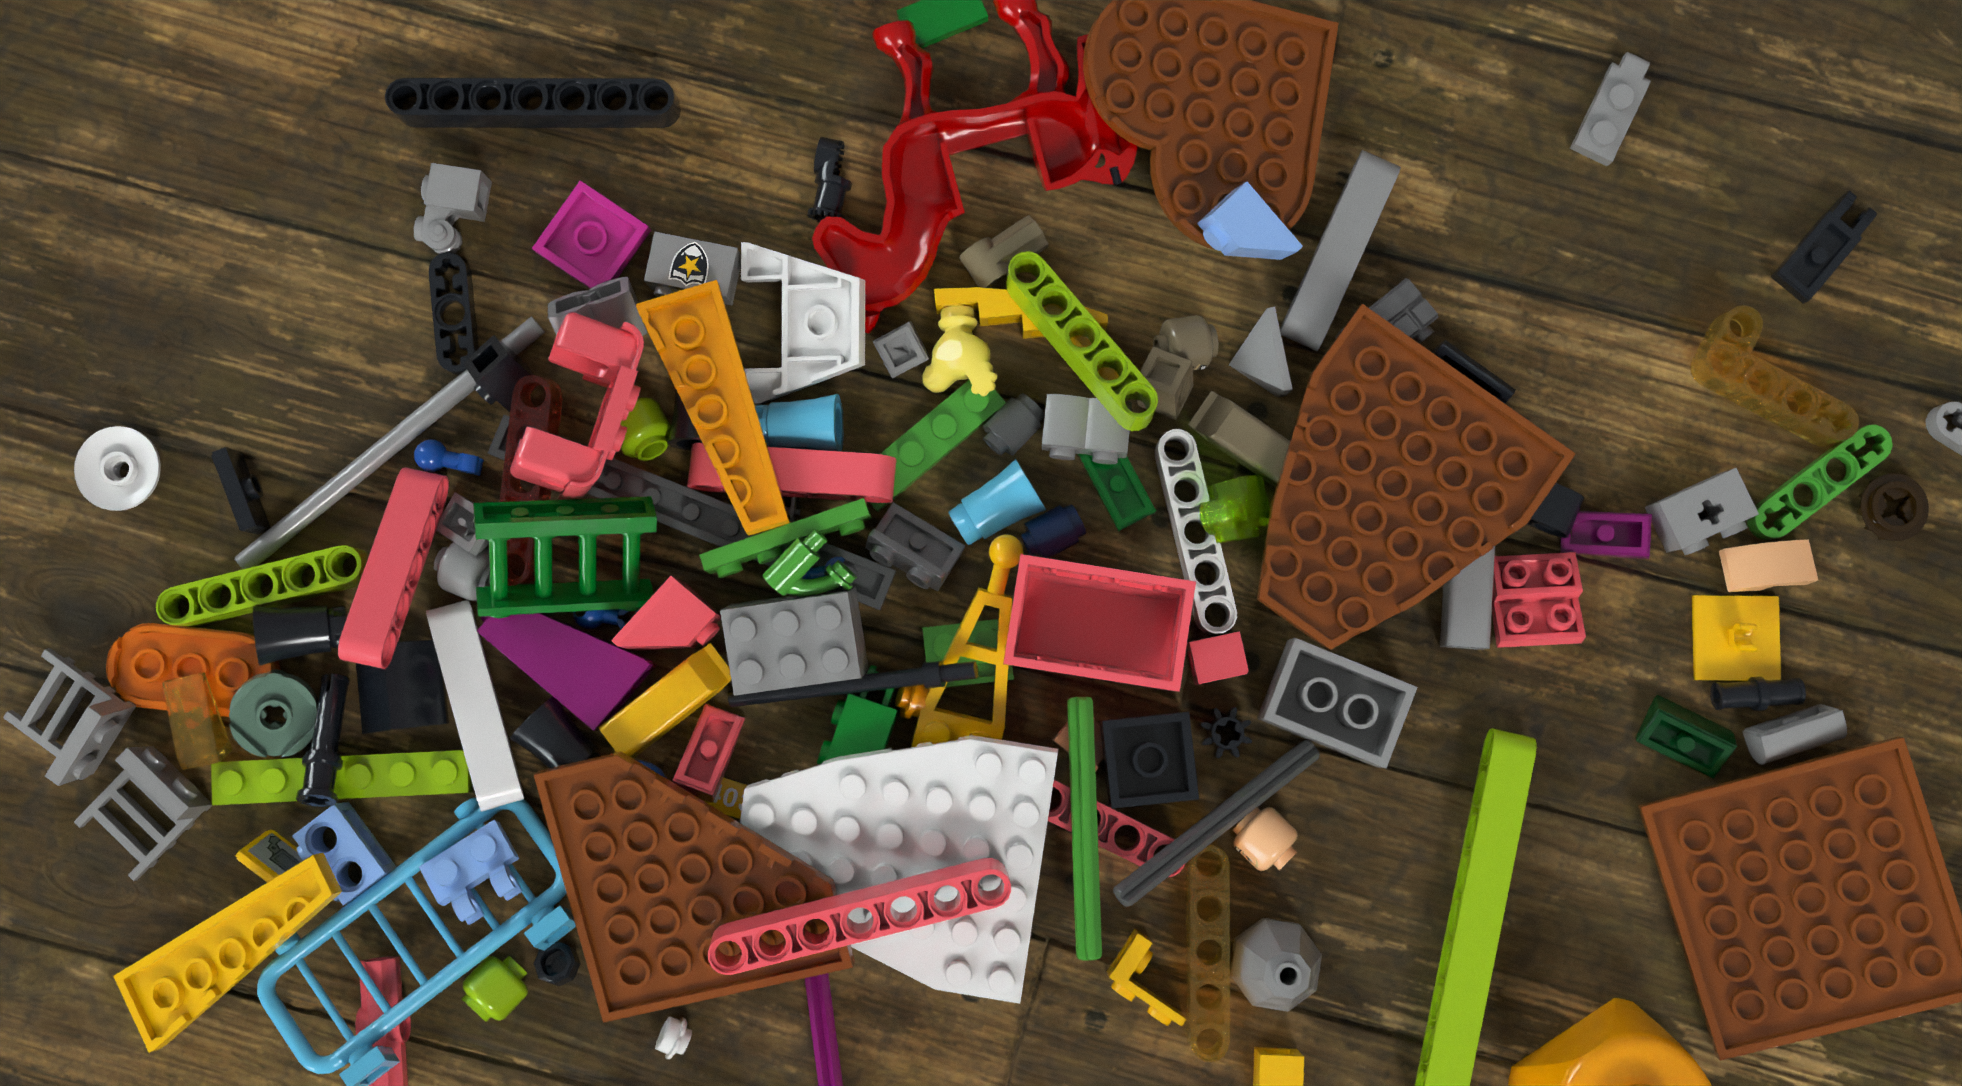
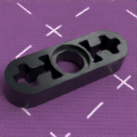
M445 252L437 255L429 265L436 356L439 364L452 374L459 375L466 370L463 363L479 349L472 272L470 266L460 256ZM449 264L460 270L459 274L453 275L452 281L453 288L458 292L463 291L462 295L451 293L449 281L441 276V273L448 271ZM453 303L462 304L465 309L463 320L456 325L446 324L443 317L446 307ZM467 332L466 336L458 335ZM446 333L458 335L460 348L468 352L467 356L461 357L459 365L452 359H449V354L456 352V343L452 337H446Z

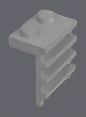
M48 648L44 650L41 657L54 665L25 715L22 717L14 710H9L3 718L56 756L45 777L57 786H61L78 779L83 780L95 773L136 705L130 701L124 702L114 695L116 692L110 686L103 687L94 680L95 675L91 672H82L74 666L75 661L70 657L63 658L54 650ZM66 676H69L74 680V683L44 732H42L36 725ZM88 690L95 697L86 708L65 744L61 746L56 740Z
M154 746L127 747L115 760L124 770L74 821L79 828H82L94 817L140 862L128 874L133 881H137L149 868L154 867L159 862L158 858L177 843L176 840L185 830H189L195 824L194 821L204 811H208L212 807V803ZM129 780L176 824L169 833L122 788ZM111 798L158 843L151 851L104 807Z

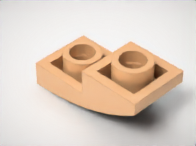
M1809 539L1752 544L1725 548L1719 551L1728 592L1761 591L1773 586L1807 585L1818 581Z

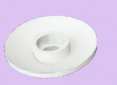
M121 426L108 427L91 435L79 449L74 465L76 484L82 495L95 506L112 511L128 510L143 503L155 490L161 472L160 457L152 441L137 430ZM127 463L129 465V472L126 477L122 478L119 471L121 466Z

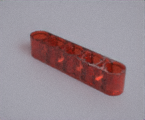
M528 375L521 378L515 384L512 394L499 502L550 500V489L534 485L533 489L529 492L522 489L520 479L515 478L511 474L510 467L519 441L523 439L526 427L534 426L539 430L558 436L562 390L552 379ZM541 384L545 389L546 397L540 406L535 407L530 400V393L536 385ZM510 538L507 540L508 586L526 584L535 580L534 538ZM515 554L519 555L525 563L524 572L520 577L514 575L510 569V560Z

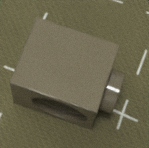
M1153 347L1140 372L1154 387L1158 395V404L1155 412L1177 420L1194 386L1192 361ZM1137 400L1138 406L1147 409L1143 402Z

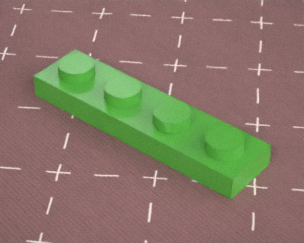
M968 380L880 453L896 458L893 500L984 425L1006 403L995 389L990 391L985 397L980 394H973L971 391L972 384ZM889 503L870 504L879 512Z
M862 498L699 554L704 571L709 574L717 572L718 578H723L741 572L743 570L742 563L757 558L759 564L778 559L783 553L782 550L788 548L797 537L805 540L814 529L818 530L822 535L839 530L841 536H845L864 529V521L870 520L872 517L865 499Z

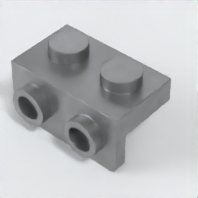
M893 502L876 529H872L868 535L865 548L870 551L871 557L880 564L887 567L894 565L906 572L907 578L918 587L923 589L931 587L938 592L964 551L965 545Z

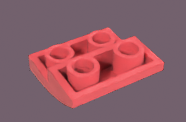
M1576 552L1495 556L1492 617L1497 648L1578 644L1584 641L1586 634L1579 603V596L1583 592Z

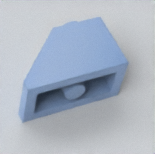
M1248 182L1232 190L1197 223L1203 230L1206 242L1215 250L1221 251L1225 256L1282 260L1298 252L1303 247Z

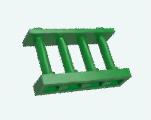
M652 496L473 503L476 540L486 539L489 541L490 586L476 587L478 616L506 618L516 614L612 609L637 611L654 594L650 579H640L641 535L647 532H656L657 516ZM600 534L623 535L622 580L596 581L597 536ZM577 535L579 537V582L552 583V538L555 536ZM510 538H534L535 584L508 585L507 540Z

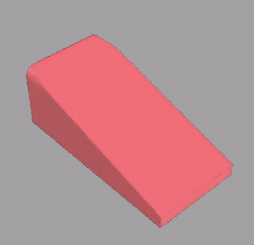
M705 703L672 780L673 783L696 797L713 803L745 718Z

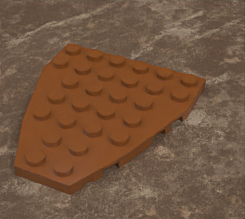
M1361 304L1309 377L1271 503L1257 600L1325 649L1331 650L1350 638L1375 627L1384 620L1418 604L1459 574L1469 564L1492 550L1494 546L1525 526L1576 453L1367 306Z

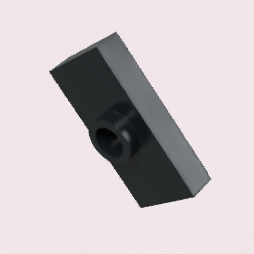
M228 447L212 452L213 462L239 530L256 535L266 532L271 527L260 501V497L263 496V490L256 476L252 473L250 474L242 452Z

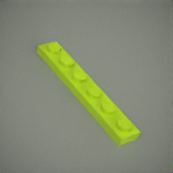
M463 750L342 756L343 766L341 770L337 771L334 793L338 795V799L473 792V784ZM302 758L211 762L212 805L297 801V791L303 787L306 768L302 765Z

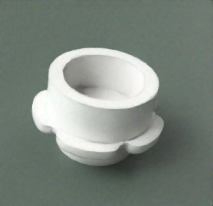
M669 1016L659 1033L655 1049L665 1053L666 1059H671L675 1053L682 1055L685 1052L692 1036V1030L687 1028L686 1019L682 1017L678 1020Z

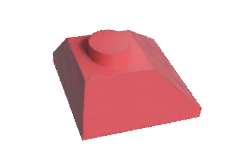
M671 575L611 641L618 647L633 651L695 648L698 643L704 646L720 630L717 623L721 619V614L687 583Z

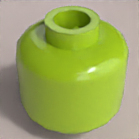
M638 397L633 411H629L627 419L625 421L622 420L620 424L627 427L621 450L628 457L647 461L658 457L667 449L671 425L657 401L652 398Z
M488 956L463 981L462 987L466 994L461 999L485 1022L490 1018L498 1021L503 1020L527 996L528 988L521 980L527 972L510 956L503 962L495 956Z

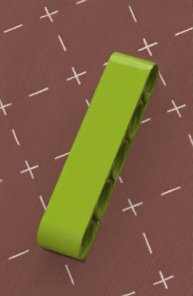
M1030 251L1016 254L1010 260L1006 286L1010 297L1119 425L1130 431H1140L1146 428L1151 422L1158 404V395L1154 387L1041 256ZM1021 272H1029L1036 277V281L1024 283L1018 280L1016 275ZM1054 303L1062 307L1064 312L1059 315H1051L1043 307ZM1082 335L1087 337L1092 344L1088 347H1077L1071 342L1070 338ZM1103 367L1113 368L1117 371L1119 378L1106 380L1099 375L1098 370ZM1131 399L1140 400L1145 404L1147 410L1142 413L1132 412L1127 408L1125 402Z
M347 545L335 546L170 587L158 596L156 612L158 617L169 625L197 627L253 613V606L278 607L358 587L369 553ZM353 555L356 559L357 567L355 572L347 577L343 571V564L349 556ZM312 566L315 571V578L306 587L302 582V574L307 567ZM270 576L273 581V589L268 596L264 597L261 592V584L266 577ZM225 587H228L231 591V599L223 607L220 603V594ZM186 597L189 602V610L184 617H181L178 606L180 601Z

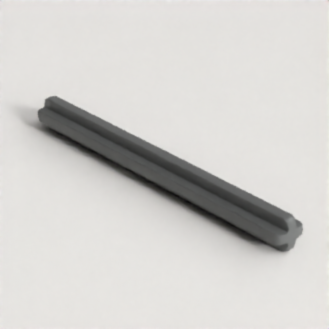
M1309 740L1298 743L1117 884L1113 892L1118 901L1124 907L1132 906L1317 761L1320 753L1314 744Z

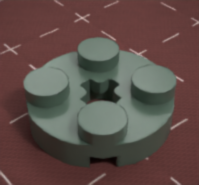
M275 669L253 676L242 684L231 700L229 709L231 734L242 748L253 755L267 757V755L291 756L302 750L313 738L318 706L317 695L303 679L293 674H288L283 670ZM268 705L274 708L278 705L285 710L283 716L286 721L281 724L275 720L269 724L264 719L268 713L265 707Z

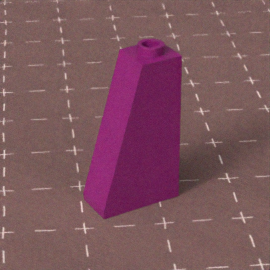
M545 613L516 614L506 618L481 616V621L484 623L477 630L482 637L593 731H600L598 727L623 707L657 666V664L646 657L618 647L614 643Z

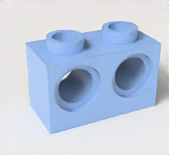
M349 802L336 803V805L330 806L292 835L299 845L297 852L303 861L312 855L324 853L342 890L333 900L336 902L340 901L342 905L351 902L396 868V865ZM327 827L333 829L337 836V842L333 849H329L323 842V834ZM352 862H356L362 869V878L358 884L351 881L348 875V868Z

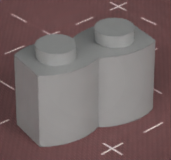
M628 277L612 279L598 284L589 290L570 293L548 303V319L556 336L565 316L571 312L581 314L620 329L623 322H628L634 325L641 332L642 336L648 333L638 313L636 304L639 301Z
M1047 394L1042 450L1050 451L1049 457L1060 460H1074L1075 454L1092 455L1093 462L1100 464H1117L1118 458H1126L1130 430L1124 429L1119 425L1097 398ZM1126 401L1127 408L1132 411V402Z

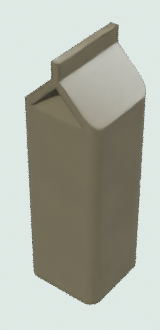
M1211 390L1188 426L1207 442L1276 488L1290 440L1231 400Z

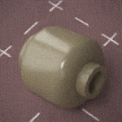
M1199 315L1167 319L1160 328V334L1155 335L1153 338V347L1191 360L1193 370L1207 368L1211 363L1212 357H1216L1218 354L1219 343L1216 329L1213 324H1208Z

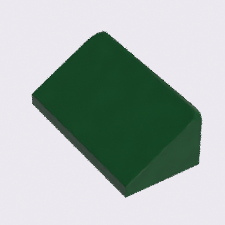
M1659 695L1652 701L1635 738L1637 742L1713 779L1737 747L1734 733L1731 730Z

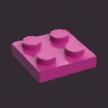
M579 181L532 249L591 289L598 284L618 278L651 232V229L639 219L582 181Z

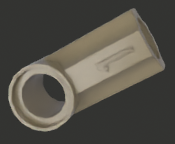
M1028 215L994 238L986 237L974 243L960 255L959 259L978 287L994 289L1007 280L1010 260L1016 254L1026 251L1039 254L1048 248L1049 243L1039 225Z

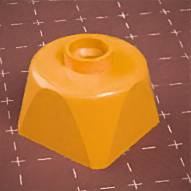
M1613 998L1511 1067L1508 1082L1509 1086H1712L1698 1063L1676 1039L1634 1002L1620 998Z

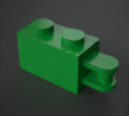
M871 665L867 674L879 673L877 666ZM895 688L881 690L886 692L882 704L867 699L870 691L861 692L860 696L848 693L846 701L839 699L831 719V724L837 725L832 742L824 740L817 764L820 765L823 761L839 756L886 749L899 713L898 709L889 707Z

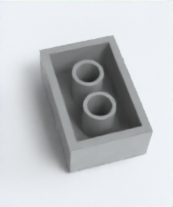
M856 586L850 590L840 588L805 597L790 595L734 603L720 610L734 696L859 679L869 670Z
M1293 638L1286 642L1257 719L1374 767L1386 769L1418 687L1300 639Z

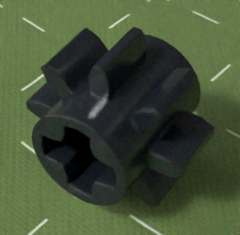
M1235 707L1229 709L1227 717H1223L1217 708L1211 709L1214 719L1210 723H1199V726L1207 729L1208 736L1202 739L1200 744L1209 745L1212 743L1216 747L1214 750L1215 758H1220L1224 749H1229L1233 757H1240L1237 746L1241 742L1246 744L1252 743L1249 737L1244 736V728L1248 727L1251 721L1242 720L1239 722L1235 719L1237 715V708ZM1227 721H1229L1230 730L1235 732V737L1233 740L1226 739L1221 744V736L1215 733L1216 727L1225 726Z

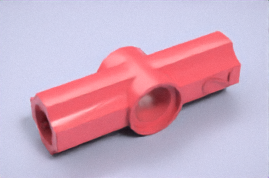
M400 956L378 957L360 961L391 1008L403 1000ZM361 979V1007L356 1015V1035L384 1014ZM411 1016L372 1044L373 1047H391L400 1062L369 1086H408L405 1042L409 1040Z

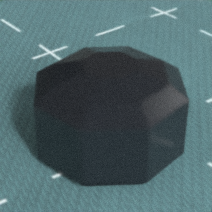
M558 941L545 951L539 949L533 963L538 978L556 986H562L574 980L581 965L576 949Z

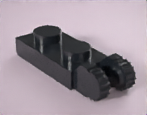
M1847 191L1841 196L1829 211L1820 217L1771 276L1773 280L1803 304L1812 299L1863 238L1860 235L1877 215L1869 207L1862 211L1850 226L1844 223L1840 218L1854 204L1857 198L1851 191Z

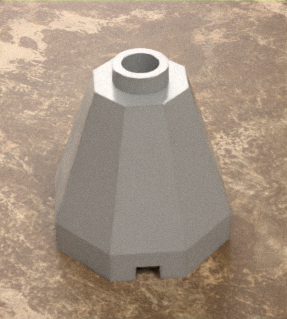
M1262 918L1234 938V953L1229 975L1252 1006L1288 1012L1317 991L1322 954L1300 924Z

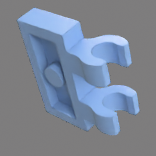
M495 819L419 866L437 903L445 906L451 902L458 919L461 922L466 920L468 925L485 916L471 889L486 879L490 878V882L500 898L504 896L506 901L523 892L509 868L510 864L520 858L500 822Z

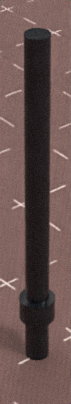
M942 661L923 663L921 668L864 674L862 678L735 696L733 690H729L728 703L730 707L917 685H924L926 689L944 687L946 682L977 679L978 666L976 661L946 665Z

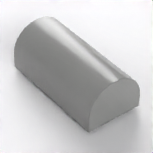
M1819 704L1745 728L1742 733L1751 756L1757 763L1763 765L1843 739L1847 735V725L1843 710Z

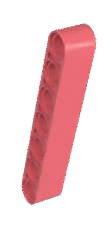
M982 858L725 923L714 931L708 950V961L716 972L724 975H733L997 908L1009 899L1011 882L1004 864L994 858ZM994 874L1002 879L1000 885L992 891L983 890L978 886L979 881L986 875ZM950 885L959 891L957 896L951 901L943 902L935 897L936 891L942 886ZM906 896L915 901V906L908 912H898L891 906L892 902L899 897ZM855 908H865L871 912L872 917L867 922L855 923L849 919L848 914ZM821 919L827 923L829 928L821 934H813L804 925L809 920ZM768 930H777L784 935L785 940L778 945H770L762 939L761 935ZM724 941H732L739 945L741 952L735 956H727L720 952L718 945Z

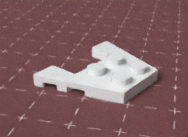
M741 242L742 281L748 283L782 281V366L780 368L745 369L755 405L767 403L864 366L865 280L748 242Z

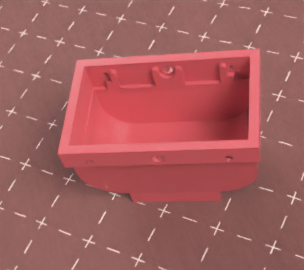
M1020 554L1003 664L1180 692L1196 581Z

